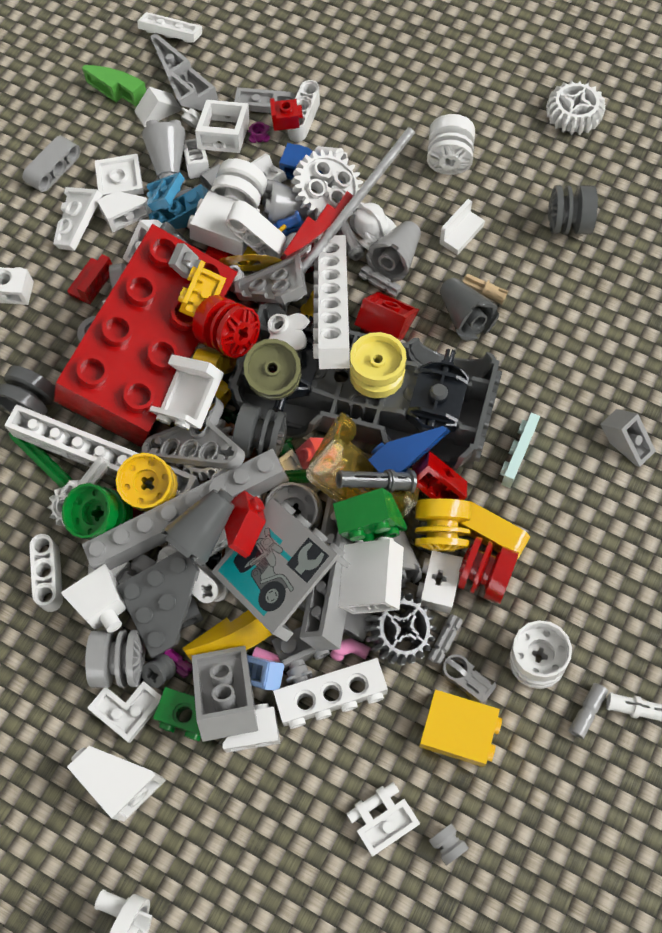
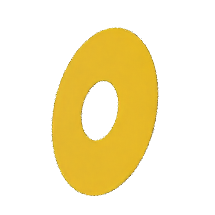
M248 254L230 256L219 261L228 267L237 265L242 271H258L282 260L268 255ZM256 260L260 261L261 264L244 266L239 265L238 262Z

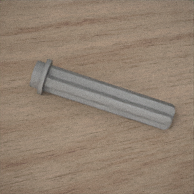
M346 221L339 229L338 234L346 235L348 257L357 261L364 257L365 248L359 244Z

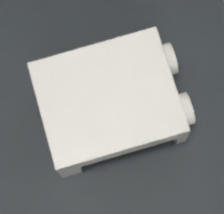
M172 354L168 364L176 369V373L161 408L151 406L149 411L157 415L156 420L164 424L170 425L171 422H175L176 426L189 430L190 427L201 429L224 373L209 362Z

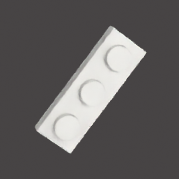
M148 12L137 20L138 29L146 30L148 33L162 34L167 38L182 39L187 43L195 42L202 35V26Z

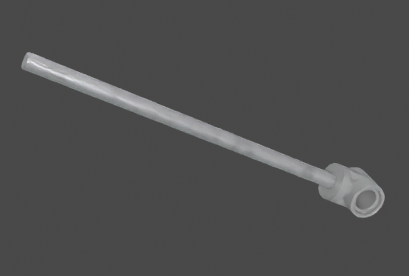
M407 127L302 261L304 274L413 137L415 131L412 128ZM258 302V308L260 307V304L264 305L269 302ZM290 302L286 304L278 303L281 309L287 313V306Z

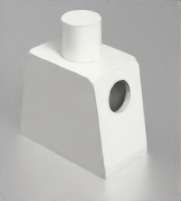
M103 564L61 592L64 598L94 630L104 625L107 632L111 633L121 627L122 622L118 615L126 610V605L116 587L118 586L116 578L106 564Z

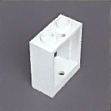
M206 100L195 130L197 149L240 153L250 122L248 103ZM211 120L236 122L235 129L209 127Z

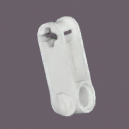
M168 543L166 547L160 550L156 563L178 550ZM197 564L200 573L197 581H195L192 594L203 603L224 600L228 594V589L211 572L212 570L206 564L204 566Z

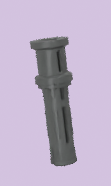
M387 469L384 472L338 470L335 478L338 488H384L390 493L398 490L412 494L417 487V476L414 470H407L406 472H395L393 469Z

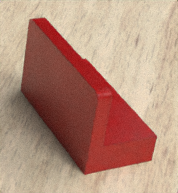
M102 254L98 260L91 258L67 290L68 294L91 304L110 278L109 265H112L110 257Z

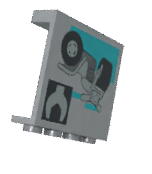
M271 498L263 510L266 523L250 556L244 558L230 548L211 572L273 635L287 642L294 634L285 625L287 620L336 561L348 568L350 563L342 557L345 552L333 542L330 546L325 543L328 537L317 528L313 531L309 529L312 524L300 514L295 517L293 514L296 510L287 502L283 501L280 504Z

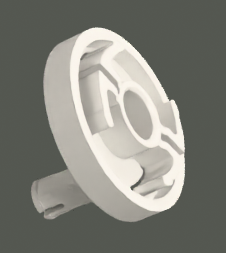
M104 889L100 892L94 909L117 917L110 933L149 932L152 915L149 914V899L136 894L124 899Z

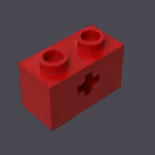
M428 451L412 466V470L415 471L417 476V488L429 498L465 500L467 498V481L431 451Z

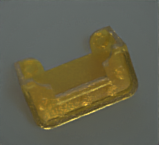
M343 412L333 421L306 470L307 479L336 502L379 489L338 488L336 486L335 478L338 470L378 472L369 461L371 457L350 442L356 435L357 427L354 421ZM417 487L414 493L394 490L391 493L402 517L417 504L419 495Z

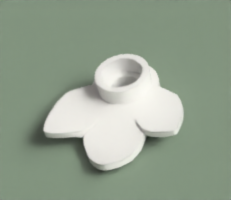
M300 313L290 316L275 314L268 320V331L271 334L269 339L285 341L295 351H300L307 344L306 335L302 330L306 328L310 321L305 315Z

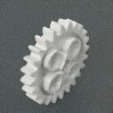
M320 150L318 155L315 151L310 156L305 155L293 172L294 178L291 183L295 184L292 192L299 193L295 200H302L303 203L300 208L307 207V215L314 212L315 220L327 204L334 208L337 206L338 203L334 202L332 198L339 202L347 191L355 195L363 181L357 180L360 173H353L352 171L355 165L348 166V158L343 161L340 160V153L333 157L332 150L327 155H325L323 150Z

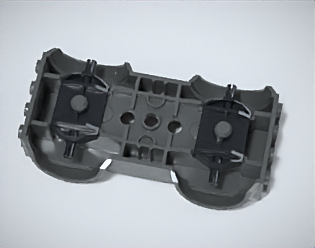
M278 303L260 304L257 312L260 320V332L256 343L269 339L271 334L268 331V320L271 316L275 314L290 316L281 309ZM309 316L310 322L302 330L307 338L306 347L296 351L300 358L301 380L297 389L290 396L282 400L270 401L259 397L253 392L244 375L243 363L246 354L237 358L236 373L231 375L229 379L228 389L231 390V400L234 401L236 410L240 411L243 403L261 407V419H265L268 410L272 409L274 410V422L280 411L287 413L286 440L289 438L297 440L307 436L313 430L373 445H379L380 443L385 445L393 440L445 426L450 432L429 451L455 471L459 467L472 469L474 461H480L502 371L498 370L500 361L492 353L486 352L482 358L478 359L455 358V350L452 349L450 356V349H446L445 355L424 346L419 338L414 337L407 344L402 343L407 358L402 386L394 394L386 398L367 397L355 390L350 381V368L319 369V359H314L313 357L314 324L312 323L314 320L312 316ZM350 327L349 355L353 344L360 337L366 335L364 333L351 331ZM275 366L269 368L270 373L277 371ZM339 371H344L349 377L346 382H337L334 379V375Z

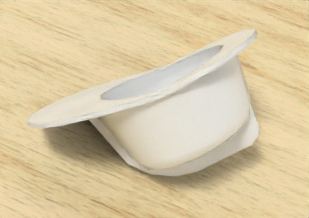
M361 202L358 209L351 215L349 221L353 231L363 239L365 232L379 240L396 228L393 221L384 214L383 209L375 203L364 204Z

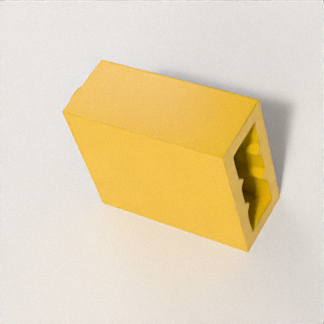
M435 689L419 747L484 767L487 761L492 762L496 745L491 743L494 733L499 734L502 718L498 717L500 709Z

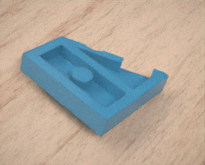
M180 172L147 184L149 190L147 192V205L152 211L161 208L165 210L173 204V199L181 190L180 187L185 180Z

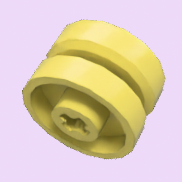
M382 332L369 333L360 337L353 344L350 352V381L355 390L371 398H386L394 394L402 386L405 376L407 358L402 343L394 336Z

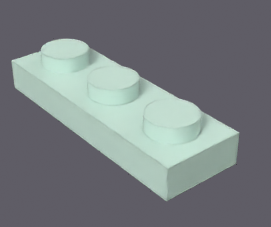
M531 413L528 421L522 420L518 433L521 434L519 442L514 440L509 454L513 455L510 462H504L500 475L504 476L501 485L511 488L540 419L539 415Z

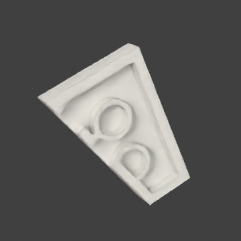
M65 187L66 202L62 203L61 206L63 216L58 221L53 243L58 249L76 250L98 206L97 200L102 197V194L97 189Z

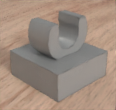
M177 243L168 265L182 278H188L192 267L198 268L201 260H198L199 257L185 243Z

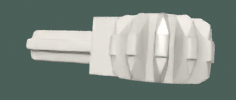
M101 456L98 457L81 480H69L65 487L54 490L55 495L49 497L52 504L47 508L52 510L49 518L56 519V525L65 527L62 521V507L69 492L80 484L91 483L96 485L110 467V462Z

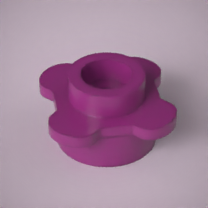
M255 122L249 127L248 130L251 133L249 141L251 143L268 142L270 140L268 135L270 128L267 124Z

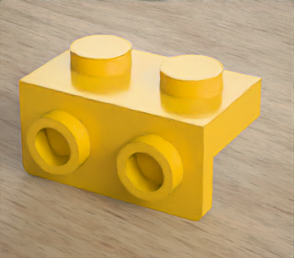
M202 260L198 268L192 267L187 280L191 281L189 288L183 287L178 301L182 302L179 312L194 317L196 309L203 300L209 296L220 294L226 280L225 277L205 269L204 265L206 262Z

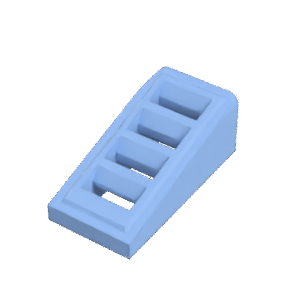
M247 655L252 686L264 690L280 689L284 664Z

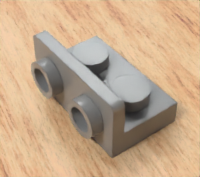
M301 627L292 631L294 634L287 642L279 637L271 640L281 663L284 664V671L306 665L305 662L312 658L319 660L330 654L329 650L317 651L299 638Z

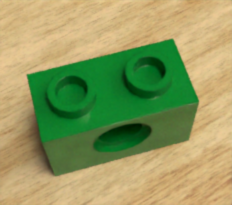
M165 687L153 717L155 721L160 723L158 728L171 733L178 729L185 732L184 737L200 742L201 735L196 719L195 697ZM184 710H192V718L186 723L180 722V714Z

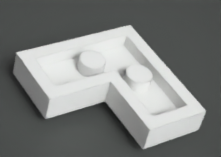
M143 681L125 703L111 690L103 688L88 706V709L128 743H131L156 712L161 695Z

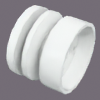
M447 114L436 118L431 123L427 163L430 168L441 174L455 175L463 173L471 167L475 140V127L472 121L459 114Z
M539 620L526 624L519 629L510 651L509 663L514 676L519 682L529 688L544 689L552 687L560 681L571 660L572 646L569 637L561 627L551 622ZM536 655L542 656L540 663L535 661Z

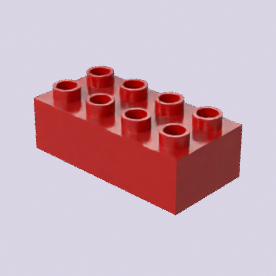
M154 224L147 231L56 381L54 401L140 447H142L157 422V415L149 411L151 406L161 408L176 373V369L168 364L171 355L192 359L200 345L192 330L193 317L179 312L182 302H179L178 298L183 287L189 288L191 281L187 280V278H182L168 265L177 243H185L199 257L198 260L206 262L204 265L205 269L226 278L219 294L223 297L228 295L238 273Z

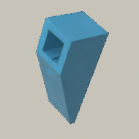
M200 184L174 199L173 204L165 210L161 208L148 214L149 220H159L161 223L168 222L175 229L186 228L190 216L195 215L199 200L201 198L204 199L209 190Z

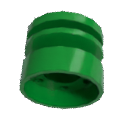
M91 483L80 484L72 489L65 498L62 507V521L65 528L73 536L88 540L133 519V507L122 499L118 491Z

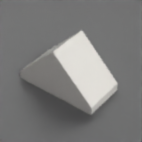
M149 87L134 111L142 125L146 127L147 121H160L181 111V107L172 93Z

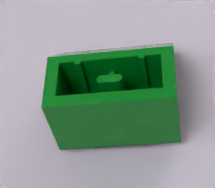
M384 488L333 503L339 534L350 541L363 540V542L375 541L379 537L394 538L400 535L399 532L407 530L406 523L392 494Z

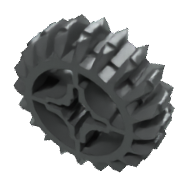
M401 592L400 608L406 610L404 614L398 617L390 615L389 611L372 612L373 615L366 616L365 619L371 623L370 626L364 628L367 632L371 631V636L367 637L366 641H374L375 644L371 650L373 652L380 650L378 658H387L389 664H394L396 661L398 665H405L406 661L412 664L416 662V658L422 659L424 657L423 651L431 649L428 642L434 641L435 637L430 634V631L435 630L437 627L430 625L429 621L433 620L434 616H427L426 612L429 607L427 605L420 607L422 599L417 598L413 600V594L408 593L404 596L403 592ZM384 626L387 629V636L384 633ZM402 640L412 643L404 651L395 648V645Z

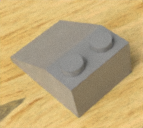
M240 646L192 655L196 719L202 742L258 731L246 647Z

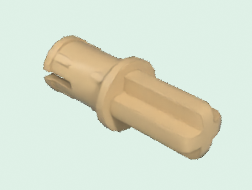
M466 274L462 281L483 296L501 305L509 292L490 283V280L485 282L470 274Z

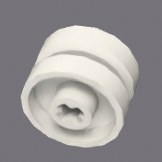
M237 158L227 159L222 162L210 191L235 201L247 202L252 207L258 209L261 197L267 186V178L257 166L248 161Z

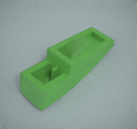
M84 65L82 67L86 82L115 102L123 98L137 107L146 92L143 81L123 71L95 65Z

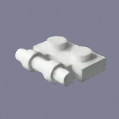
M394 782L385 788L383 786L375 790L376 794L364 802L360 800L354 804L355 808L346 813L351 823H354L361 817L366 825L357 830V833L372 857L420 825L405 799L396 805L393 803L391 797L399 792ZM383 803L387 811L373 819L369 812Z

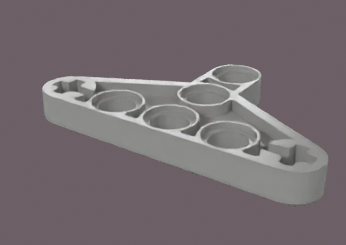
M214 396L212 401L215 405L208 411L203 425H206L205 429L200 434H197L198 428L190 427L189 430L174 426L148 437L142 445L143 453L154 454L167 463L232 470L238 468L245 459V452L217 428L224 404L216 396ZM177 445L176 450L169 455L170 450ZM196 447L195 452L188 457L190 450ZM213 449H216L214 455L207 459L208 454Z

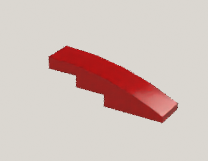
M347 191L335 208L327 204L316 221L308 216L280 259L283 261L297 255L319 239L354 195Z

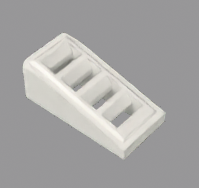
M196 139L185 140L184 155L190 179L200 178L201 174L209 170L206 150L195 149L197 148Z

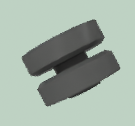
M16 365L10 366L4 375L6 384H0V406L11 413L17 404L46 415L48 409L45 405L53 403L55 386L32 370Z

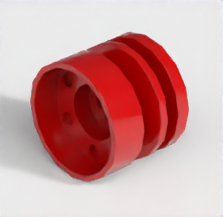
M213 295L203 300L196 309L192 330L195 338L201 344L216 349L218 352L229 357L238 358L247 354L256 343L260 332V320L254 309L221 295Z
M477 536L464 556L459 570V584L457 588L464 590L469 579L474 581L470 593L474 594L479 585L482 584L485 586L484 598L500 604L519 552L503 546L497 556L492 555L493 542L491 541L488 542L485 552L479 549L483 538Z

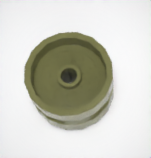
M264 339L254 344L247 352L243 363L244 375L252 391L259 397L270 401L282 400L290 396L297 389L301 380L300 358L295 349L287 342L278 339ZM275 366L277 370L274 373H270L269 368Z

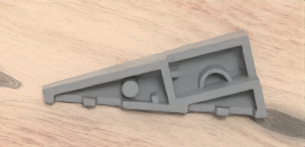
M154 33L150 36L181 106L202 111L206 100L219 101L215 87L191 68L190 61L158 34Z

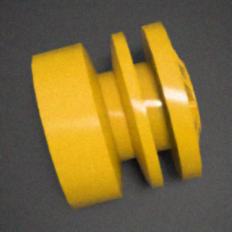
M140 453L132 455L122 463L116 476L117 491L122 499L140 511L147 512L175 498L177 494L178 481L176 474L164 460L154 454ZM150 480L155 487L150 490L147 488L146 481Z
M457 499L417 500L415 504V519L427 522V526L415 528L416 534L426 535V538H416L414 546L439 552H453L459 549L470 548L469 540L458 538V536L470 535V530L458 527V523L470 520L471 503Z

